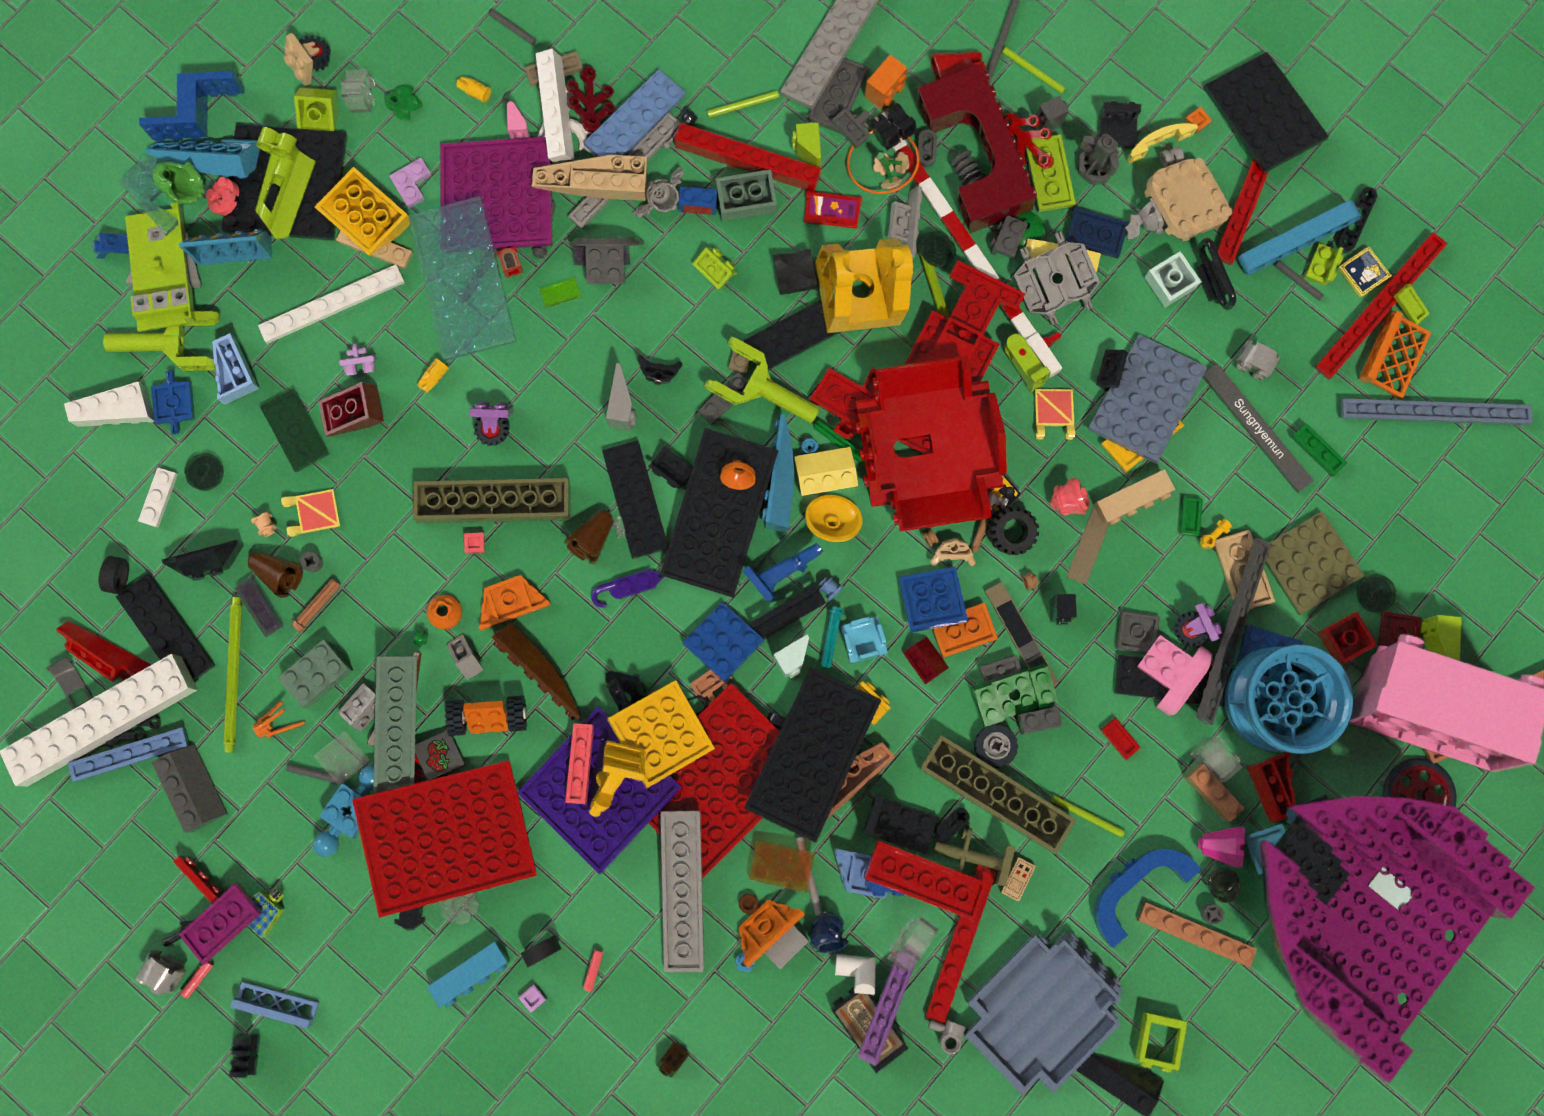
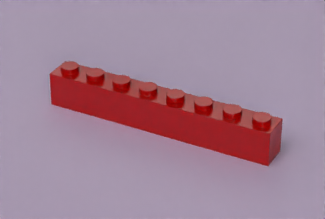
M680 123L674 139L677 149L751 173L771 170L773 180L806 191L816 192L821 177V168L683 123Z

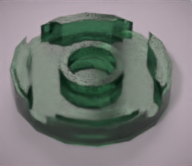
M932 231L921 240L920 252L924 260L930 265L945 267L955 258L956 247L946 233Z
M209 453L194 455L187 461L184 468L186 481L194 489L200 491L212 490L221 483L224 476V467L221 461L214 455Z
M1379 574L1366 576L1359 582L1356 588V597L1359 604L1370 612L1385 611L1394 603L1396 589L1393 582L1386 576Z

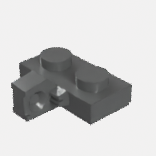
M845 108L831 121L856 149L870 137L864 123L869 120L871 115L866 110L857 116L856 114L852 115Z

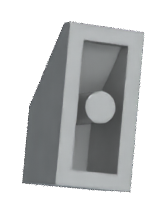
M463 634L446 644L455 665L467 680L484 670Z

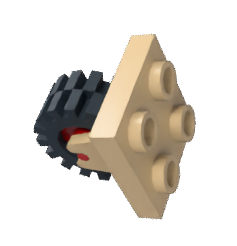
M293 33L286 35L284 61L288 66H291L296 78L301 80L304 86L309 85L312 80V70L315 69L316 72H319V68L324 70L328 66L331 52L329 44H326L324 39L320 41L318 36L314 39V35H310V39L308 36H304V40L301 38L299 41Z

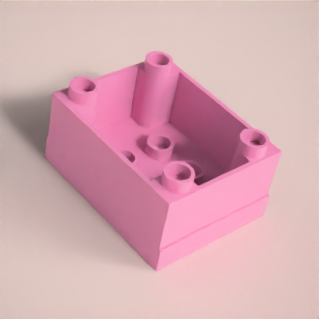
M1405 634L1399 635L1398 642L1389 647L1378 646L1376 653L1367 657L1358 690L1353 700L1350 724L1491 772L1536 763L1542 742L1540 738L1544 727L1543 679L1530 675H1521L1518 681L1424 650V641L1422 639Z

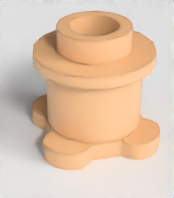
M265 512L251 519L252 524L255 523L259 535L268 537L274 533L277 527L271 521L272 514Z

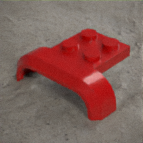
M873 367L862 387L829 368L810 398L812 403L841 419L833 432L844 439L852 438L857 432L855 422H859L856 401L875 398L874 392L878 391V389H874L873 378H876V371Z

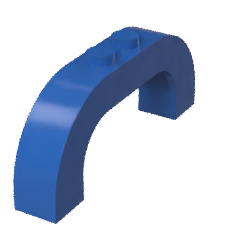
M1155 849L1143 853L1135 860L1134 858L1130 859L1124 865L1126 868L1123 871H1117L1109 878L1111 881L1098 895L1094 910L1098 932L1109 947L1114 948L1128 936L1116 919L1115 909L1120 898L1148 873L1160 866L1171 869L1182 882L1190 881L1202 870L1193 859L1176 850Z

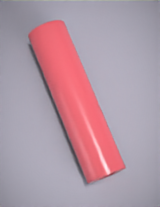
M594 950L583 986V989L592 992L604 953L602 951Z
M209 961L207 964L200 966L180 992L183 997L188 999L214 966L213 963Z

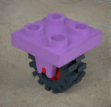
M482 401L469 409V417H478L473 426V429H475L474 435H477L476 439L482 441L483 445L487 444V446H496L507 438L510 428L508 419L505 418L514 414V406H509L507 402H497L495 405H490V402Z
M1206 602L1195 606L1198 612H1186L1180 615L1175 622V636L1184 645L1198 646L1204 643L1208 636L1212 642L1222 637L1221 633H1223L1219 622L1215 623L1212 617L1215 613L1211 605H1206Z

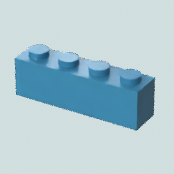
M495 941L429 985L427 989L439 1008L443 1005L447 1008L456 1002L455 997L462 994L464 997L473 991L472 986L479 982L482 985L491 979L489 975L494 971L498 974L506 969V963L510 960L499 942Z

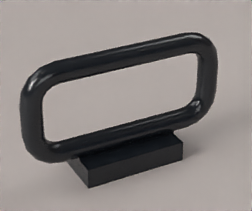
M1205 237L1198 245V254L1202 264L1196 266L1195 271L1201 280V285L1208 301L1211 302L1218 299L1223 309L1231 310L1237 301L1235 290L1215 244L1210 238ZM1206 246L1212 257V261H1209V258L1206 253Z

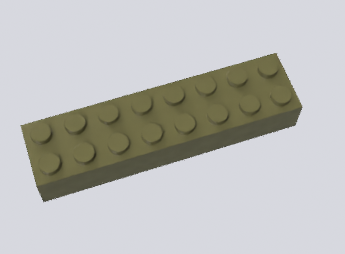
M568 478L414 482L413 520L418 524L571 520V485Z
M942 735L937 738L919 768L925 774L1052 854H1057L1076 822V819Z

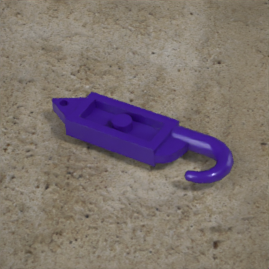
M649 569L601 584L592 591V602L597 607H606L607 604L600 603L597 596L599 593L608 590L615 599H623L656 589L657 584L664 576L658 578L660 573Z

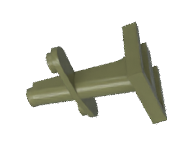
M970 827L963 830L961 840H965L963 848L936 841L934 853L960 860L959 866L954 867L955 871L962 873L965 861L998 870L995 884L1006 887L1016 847L1004 845L1001 858L968 850L973 829Z

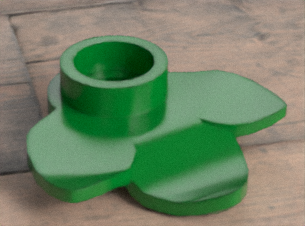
M409 85L398 87L395 92L388 93L384 100L386 107L394 111L396 117L401 120H410V111L421 108L422 103L416 96L412 95L414 87ZM391 99H396L397 102L394 103L391 101Z

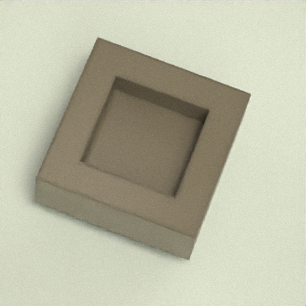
M733 351L728 369L747 375L751 361Z

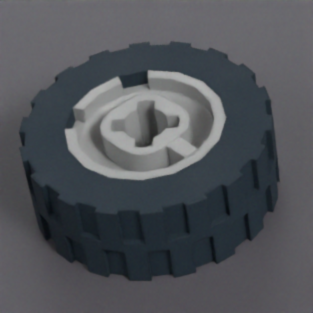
M1000 724L990 725L980 730L976 735L974 752L977 758L991 767H1003L1012 762L1017 755L1018 740L1014 736L1013 731H1010L1008 727Z

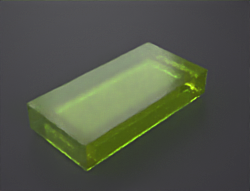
M575 278L539 289L545 308L581 297Z

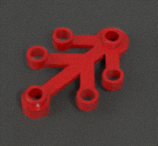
M1013 113L1006 114L1003 119H1007V121L1012 120L1008 130L1010 136L1015 133L1018 137L1017 153L1020 152L1022 155L1023 167L1026 164V145L1038 158V165L1041 168L1050 169L1054 165V157L1048 153H1043L1031 139L1042 138L1048 140L1052 137V131L1048 128H1042L1038 131H1023L1019 126L1030 125L1037 127L1040 124V118L1036 115H1031L1029 118H1018ZM1036 118V123L1032 124V120ZM1048 131V135L1044 137V132ZM1044 157H1046L1047 161L1043 164L1042 160Z

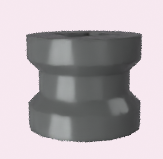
M306 552L301 556L300 564L308 572L315 573L322 568L323 560L314 552Z
M1206 904L1200 911L1201 918L1210 924H1218L1224 918L1223 909L1216 904Z

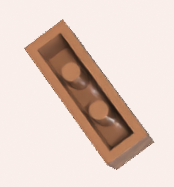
M1204 764L1197 765L1184 777L1224 822H1231L1245 809Z

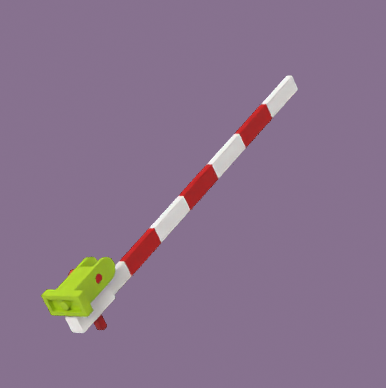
M901 139V142L892 147L897 156L900 152L908 155L909 168L907 171L912 176L916 167L917 157L906 141ZM919 162V167L913 180L918 186L922 187V193L975 269L1001 281ZM999 304L1019 333L1008 337L1005 352L1026 382L1027 390L1031 393L1046 384L1048 378L1061 372L1062 366L1049 349L1052 343L1061 338V334L1057 332L1048 338L1042 339L1020 307L1016 312Z

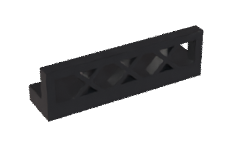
M816 584L750 623V627L765 640L825 605L826 602Z

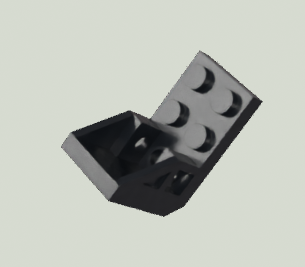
M875 795L863 834L926 854L938 816Z

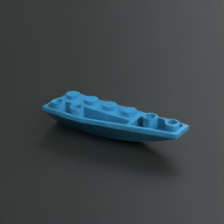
M781 414L780 419H776L775 425L778 437H774L773 449L779 450L768 484L770 489H766L765 504H768V508L763 509L762 523H766V529L788 531L794 489V463L785 414Z

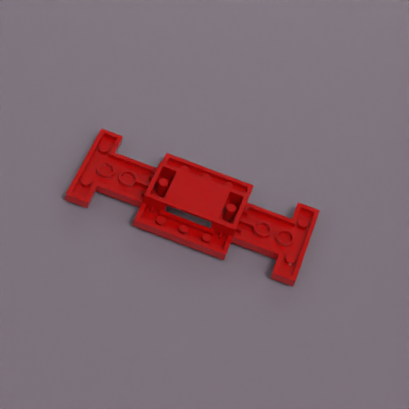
M958 260L949 279L965 286L963 293L949 318L932 310L904 365L968 355L972 383L980 382L1000 345L983 336L999 304H1002L1017 312L1026 293ZM930 434L898 440V442L922 454L933 453Z

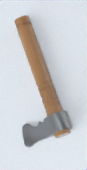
M993 493L988 494L991 513L994 505H1000L1002 509L1007 506L1009 499L997 497L998 495ZM989 518L981 519L972 544L973 546L971 547V550L975 552L979 550Z

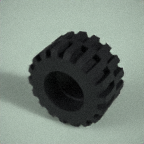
M1005 507L996 511L997 514L992 515V521L988 523L990 528L987 529V534H990L988 538L993 543V547L1009 555L1024 554L1026 550H1031L1033 548L1032 544L1037 542L1036 536H1039V532H1037L1039 524L1035 522L1037 520L1035 516H1032L1030 511L1021 507ZM1012 519L1018 520L1022 525V535L1015 542H1009L1004 536V527Z

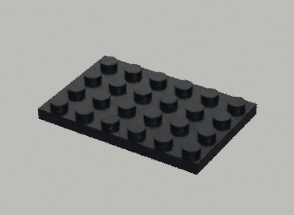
M1268 52L1204 86L1208 96L1263 173L1317 146L1329 137Z

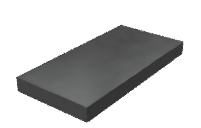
M843 58L814 108L810 110L807 121L819 123L820 126L841 134L831 121L845 108L851 112L869 67Z

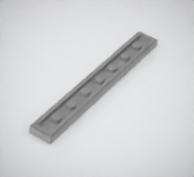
M668 112L626 156L647 157L648 162L663 147L664 143L673 136L681 122ZM586 197L568 215V218L583 230L611 199Z

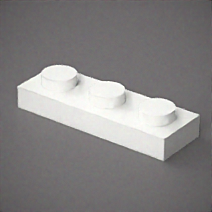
M157 467L138 522L159 528L178 476L177 473Z

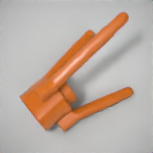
M280 701L263 717L258 719V722L252 725V728L259 738L264 736L270 738L275 734L305 724V721L272 731L271 729L274 728L272 721L285 712L284 709H281L271 716L283 704Z

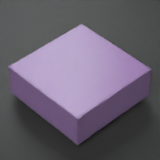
M535 984L518 997L530 1013L547 1000Z

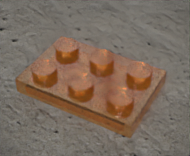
M757 840L749 880L807 893L815 853Z

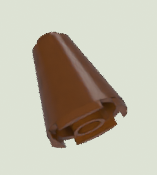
M605 510L595 513L566 538L564 544H569L567 549L582 561L586 558L590 560L589 564H595L599 559L614 523L613 516Z
M255 552L248 558V567L277 597H288L290 595L288 592L291 589L295 591L302 580L303 571L300 570L302 566L297 562L262 552Z

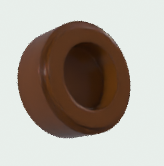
M745 894L740 898L739 907L742 912L752 914L758 909L759 902L755 895Z

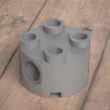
M1247 340L1236 360V368L1242 372L1247 370L1252 372V376L1260 381H1263L1264 378H1270L1281 356H1276L1277 352L1266 345L1258 342L1256 345H1253V341Z
M153 950L148 954L137 972L135 980L140 984L149 986L151 992L161 996L162 993H172L186 972V969H184L185 965L172 955L166 954L164 957L160 955L162 951Z

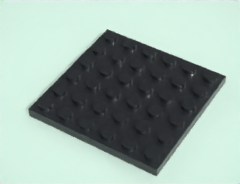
M236 124L234 139L258 141L263 127L273 129L279 134H289L297 139V149L316 163L289 237L335 241L336 226L320 213L315 206L342 179L347 143L346 132ZM262 149L259 151L256 169L248 177H228L229 180L237 183L239 196L236 195L234 201L237 204L233 211L223 216V232L235 233L237 231H244L248 233L261 229L267 231L270 236H273L255 211L271 155ZM277 184L271 185L264 203L271 213L281 188Z

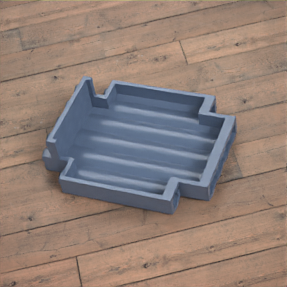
M1063 932L1049 947L1046 946L1048 942L1041 935L1037 937L1032 934L966 1001L980 1017L965 1031L964 1035L1021 1095L1038 1079L1054 1093L1121 1024L1117 1020L1119 1016L1111 1008L1107 1010L1112 1003L1117 1005L1122 1000L1119 997L1123 993L1120 988L1121 983L1113 976L1110 978L1105 973L1107 969L1100 962L1096 964L1091 959L1092 953L1085 947L1082 949L1077 944L1079 940L1071 932L1069 934Z

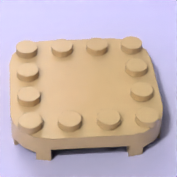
M1201 158L1187 159L1159 169L1147 180V188L1144 191L1146 198H1153L1168 225L1165 229L1166 233L1180 238L1181 242L1188 241L1191 237L1211 229L1216 230L1232 214V209L1229 207L1226 198Z

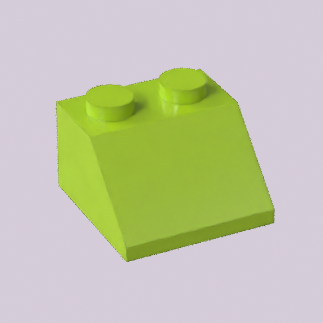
M299 88L294 95L297 128L336 132L338 115L337 90Z
M819 123L796 124V131H792L793 150H796L797 157L804 163L820 168Z

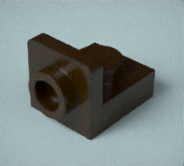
M673 1042L656 1066L664 1076L672 1078L687 1059L689 1053Z

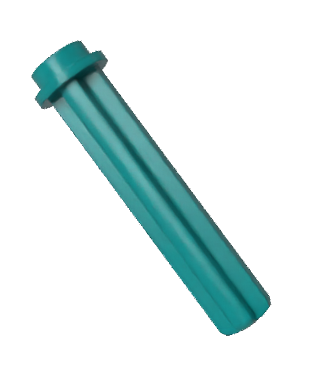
M831 607V610H829L831 614L821 660V667L830 668L832 664L841 615H844L842 608Z

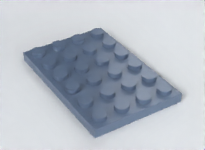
M1139 334L1127 356L1119 388L1109 389L1088 430L1157 464L1208 367Z

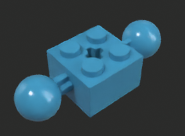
M374 765L366 766L361 770L359 774L360 785L357 790L349 784L342 783L319 817L332 826L328 831L319 833L313 841L314 851L319 856L329 857L336 853L339 847L338 836L341 832L351 839L357 838L360 835L352 799L367 796L369 791L373 790ZM348 807H351L350 811L352 814H347L346 810Z

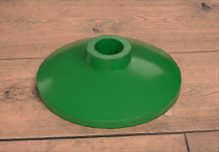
M1029 211L1013 217L1029 225V228L1025 229L1019 246L1026 247L1027 239H1041L1044 226L1038 215Z

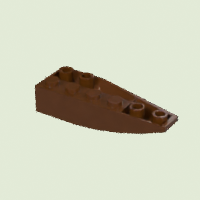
M509 623L491 637L495 640L493 645L502 653L507 652L509 654L507 658L514 665L523 667L525 669L523 673L531 681L535 679L539 683L537 686L545 694L549 692L553 696L551 700L558 707L562 705L567 709L565 714L572 720L576 718L578 721L582 719L570 691L554 666L512 623Z

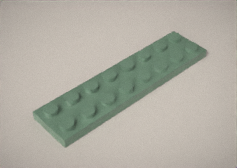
M376 656L373 794L414 784L417 656Z

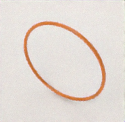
M910 137L907 138L915 148L917 163L912 176L898 188L889 191H873L861 186L854 179L850 170L849 161L852 150L854 149L853 145L850 148L847 157V170L849 176L859 188L870 193L888 194L898 191L905 187L914 178L918 170L920 159L919 151L916 144Z

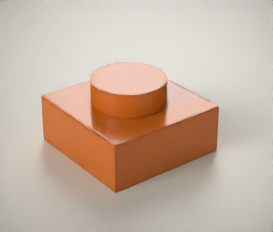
M1201 107L1185 118L1187 123L1197 124L1198 128L1195 133H1198L1212 122Z

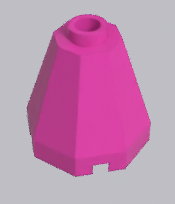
M1234 827L1205 833L1203 838L1198 840V849L1202 850L1203 855L1232 867L1242 868L1245 828Z

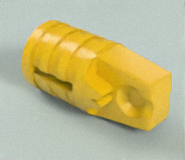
M461 77L457 80L456 86L467 95L476 98L482 103L487 102L491 95L490 87L471 78Z
M435 358L434 362L424 372L417 386L428 393L442 379L449 368Z

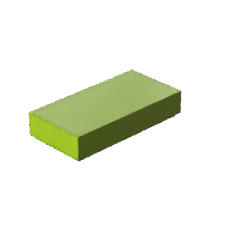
M1406 284L1394 295V298L1411 322L1418 325L1430 314L1411 284Z

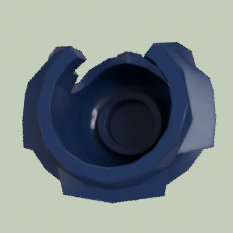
M832 912L820 914L811 924L810 946L820 953H833L846 948L849 940L841 936L844 920Z

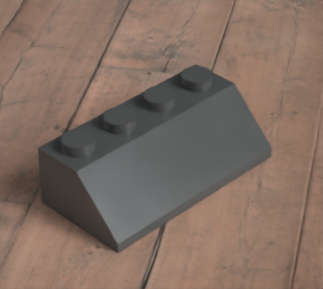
M194 744L170 752L151 762L184 833H192L228 814Z

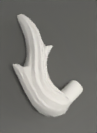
M570 119L571 131L577 135L579 140V150L585 149L589 154L595 156L584 146L589 132L584 130L581 123Z

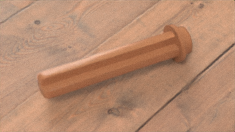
M334 579L330 580L296 620H292L293 623L291 625L299 632L305 630L304 627L340 588V584Z

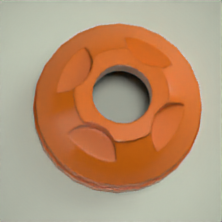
M736 460L722 468L720 479L729 488L744 490L754 485L756 474L754 469L747 463Z
M451 595L436 596L427 607L428 620L438 629L446 630L453 628L462 618V606ZM441 605L448 607V613L445 616H439L437 613V609Z

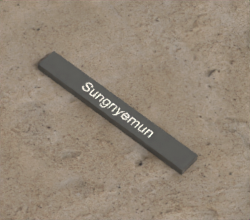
M1218 363L1206 371L1203 379L1293 489L1299 493L1314 480Z

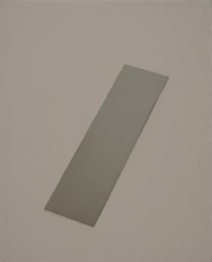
M1093 507L1067 574L1068 578L1085 585L1110 524L1103 525L1095 507Z

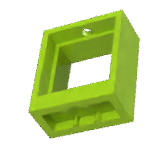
M1143 1011L1135 1060L1141 1062L1140 1066L1152 1068L1155 1065L1160 1066L1161 1071L1172 1073V1069L1179 1071L1187 1022ZM1151 1023L1178 1028L1172 1063L1145 1057Z

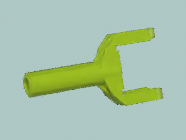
M194 311L196 323L167 327L163 332L106 333L103 338V345L106 352L163 351L182 371L216 370L214 359L207 356L184 357L185 329L183 326H213L220 322V314L213 311Z
M730 337L727 345L734 352L758 364L742 392L743 395L718 381L707 380L704 388L734 405L763 397L810 424L813 423L819 412V407L772 382L764 353L735 337Z

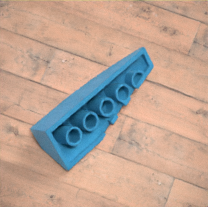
M222 139V143L205 140V142L196 144V141H188L180 145L179 141L155 142L146 148L145 152L165 162L185 165L189 161L197 172L222 175V177L237 176L238 178H246L256 169L260 148L256 146L257 141Z

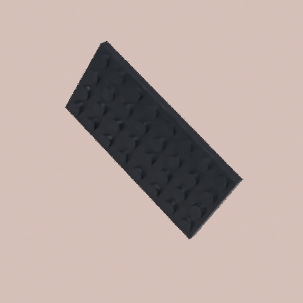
M707 428L704 429L660 573L661 576L734 598L779 450ZM741 460L754 469L756 474L755 483L752 487L744 490L729 488L720 479L722 468L733 461Z
M810 667L745 804L744 810L816 843L881 700Z

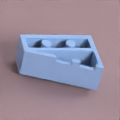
M229 333L212 341L214 364L216 365L215 377L218 388L217 399L225 405L258 390L259 387L237 339Z

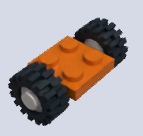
M524 695L508 696L506 710L503 701L464 703V700L447 701L445 708L447 733L449 736L465 735L467 731L466 725H468L470 734L525 731L527 729Z

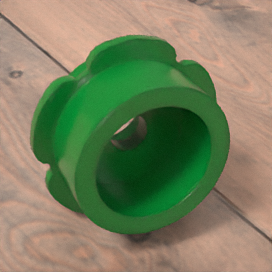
M417 629L415 633L414 645H419L420 648L422 644L426 645L428 633H425V629Z

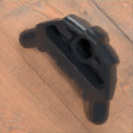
M643 355L637 356V361L646 380L653 382L655 385L670 383L683 366L681 361H677L674 365L671 364L669 366L660 363H650V361L645 360Z

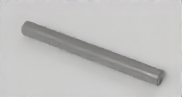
M803 837L796 838L815 915L818 916L823 911Z

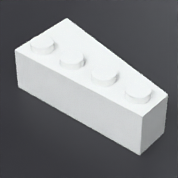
M140 382L131 383L64 404L68 421L77 427L154 422L147 387Z

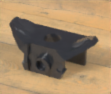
M614 671L605 673L606 687L619 711L649 696L645 684L639 679V674L631 676ZM624 692H626V693H628V694L630 695V697H631L630 702H629V700H628V698L626 697V695H625Z

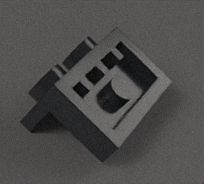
M1105 350L1096 385L1104 391H1109L1110 388H1119L1128 355L1127 351Z

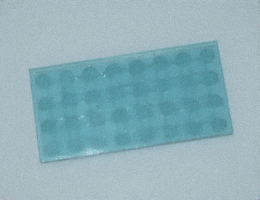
M481 196L408 215L442 359L446 361L517 342Z

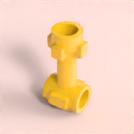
M1219 520L1216 523L1218 527L1210 535H1204L1200 538V546L1203 549L1213 548L1215 540L1223 532L1227 534L1230 531L1232 525L1228 520Z

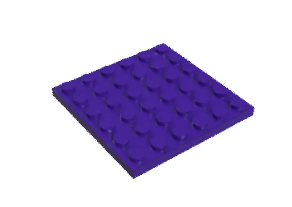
M598 706L582 723L594 725L587 804L565 803L572 735L517 793L601 875L677 794L682 786L671 775L648 788H645L640 780L625 777L614 793L610 807L601 812L600 816H592L589 813L590 804L599 789L596 775L603 771L606 741L621 744L607 720L609 716Z

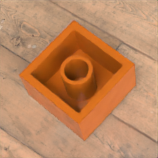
M890 54L867 80L865 98L881 110L885 106L888 107L894 100L893 96L897 92L900 93L906 86L907 67Z

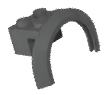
M637 236L627 238L576 237L569 243V245L585 246L586 284H625L624 246L645 244Z

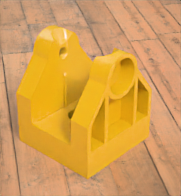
M897 238L880 239L875 249L848 251L844 250L839 244L821 246L815 266L827 333L898 326L902 323L910 306L911 279L913 276L912 254L907 244H902ZM859 280L866 283L870 288L869 295L866 298L854 296L852 294L853 282Z

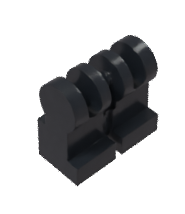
M899 103L892 106L893 111L889 108L885 110L887 118L880 113L877 115L878 121L875 118L868 121L871 130L877 135L886 150L899 144L901 139L904 141L917 133L916 121L912 116L909 117Z
M240 1033L233 1037L232 1044H234V1048L231 1054L236 1056L233 1057V1060H230L232 1067L229 1071V1077L247 1078L248 1075H256L258 1056H252L251 1054L259 1053L261 1034Z

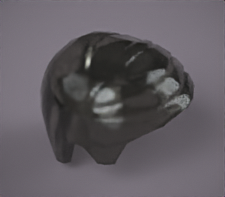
M1223 867L1211 872L1207 882L1211 895L1221 903L1235 901L1239 897L1241 890L1237 874Z

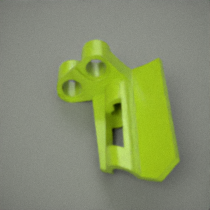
M263 127L256 146L271 155L255 211L276 240L289 238L316 162L297 149V139L286 133L279 134L273 129ZM277 184L281 188L271 213L264 203L271 185Z

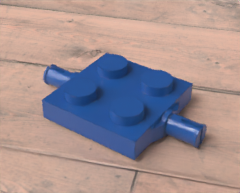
M169 370L166 371L167 382L151 386L155 424L169 423L171 425V434L176 435L180 434L178 423L195 419L192 385L189 381L176 382L174 380V371Z

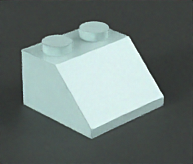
M808 635L773 655V659L785 678L788 676L793 678L801 673L800 669L803 665L809 641Z

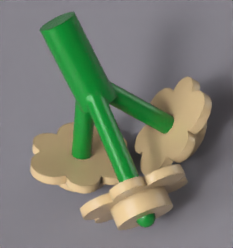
M880 152L874 159V171L880 172L881 175H885L887 172L888 179L884 180V183L881 184V188L892 190L900 186L902 179L897 176L892 177L891 175L894 169L892 164H895L896 172L904 174L905 170L909 168L908 155L900 152L898 157L893 160L886 153Z

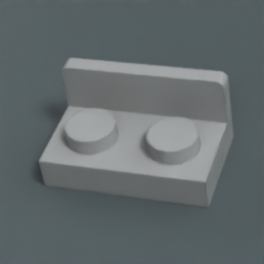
M363 683L339 710L338 714L352 727L360 732L363 731L375 717V692Z

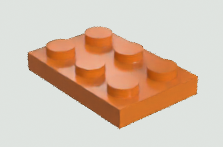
M985 603L966 609L968 622L932 629L942 658L998 639Z

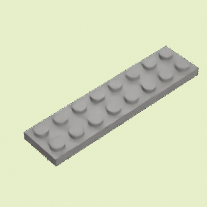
M836 0L781 89V95L813 109L879 0Z
M701 810L661 811L664 972H704Z

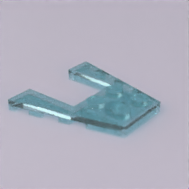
M145 155L120 179V182L163 234L167 236L178 225V219L152 202L162 193L153 181V170L162 161ZM201 177L205 185V192L202 198L205 199L208 189H212L216 182H209Z

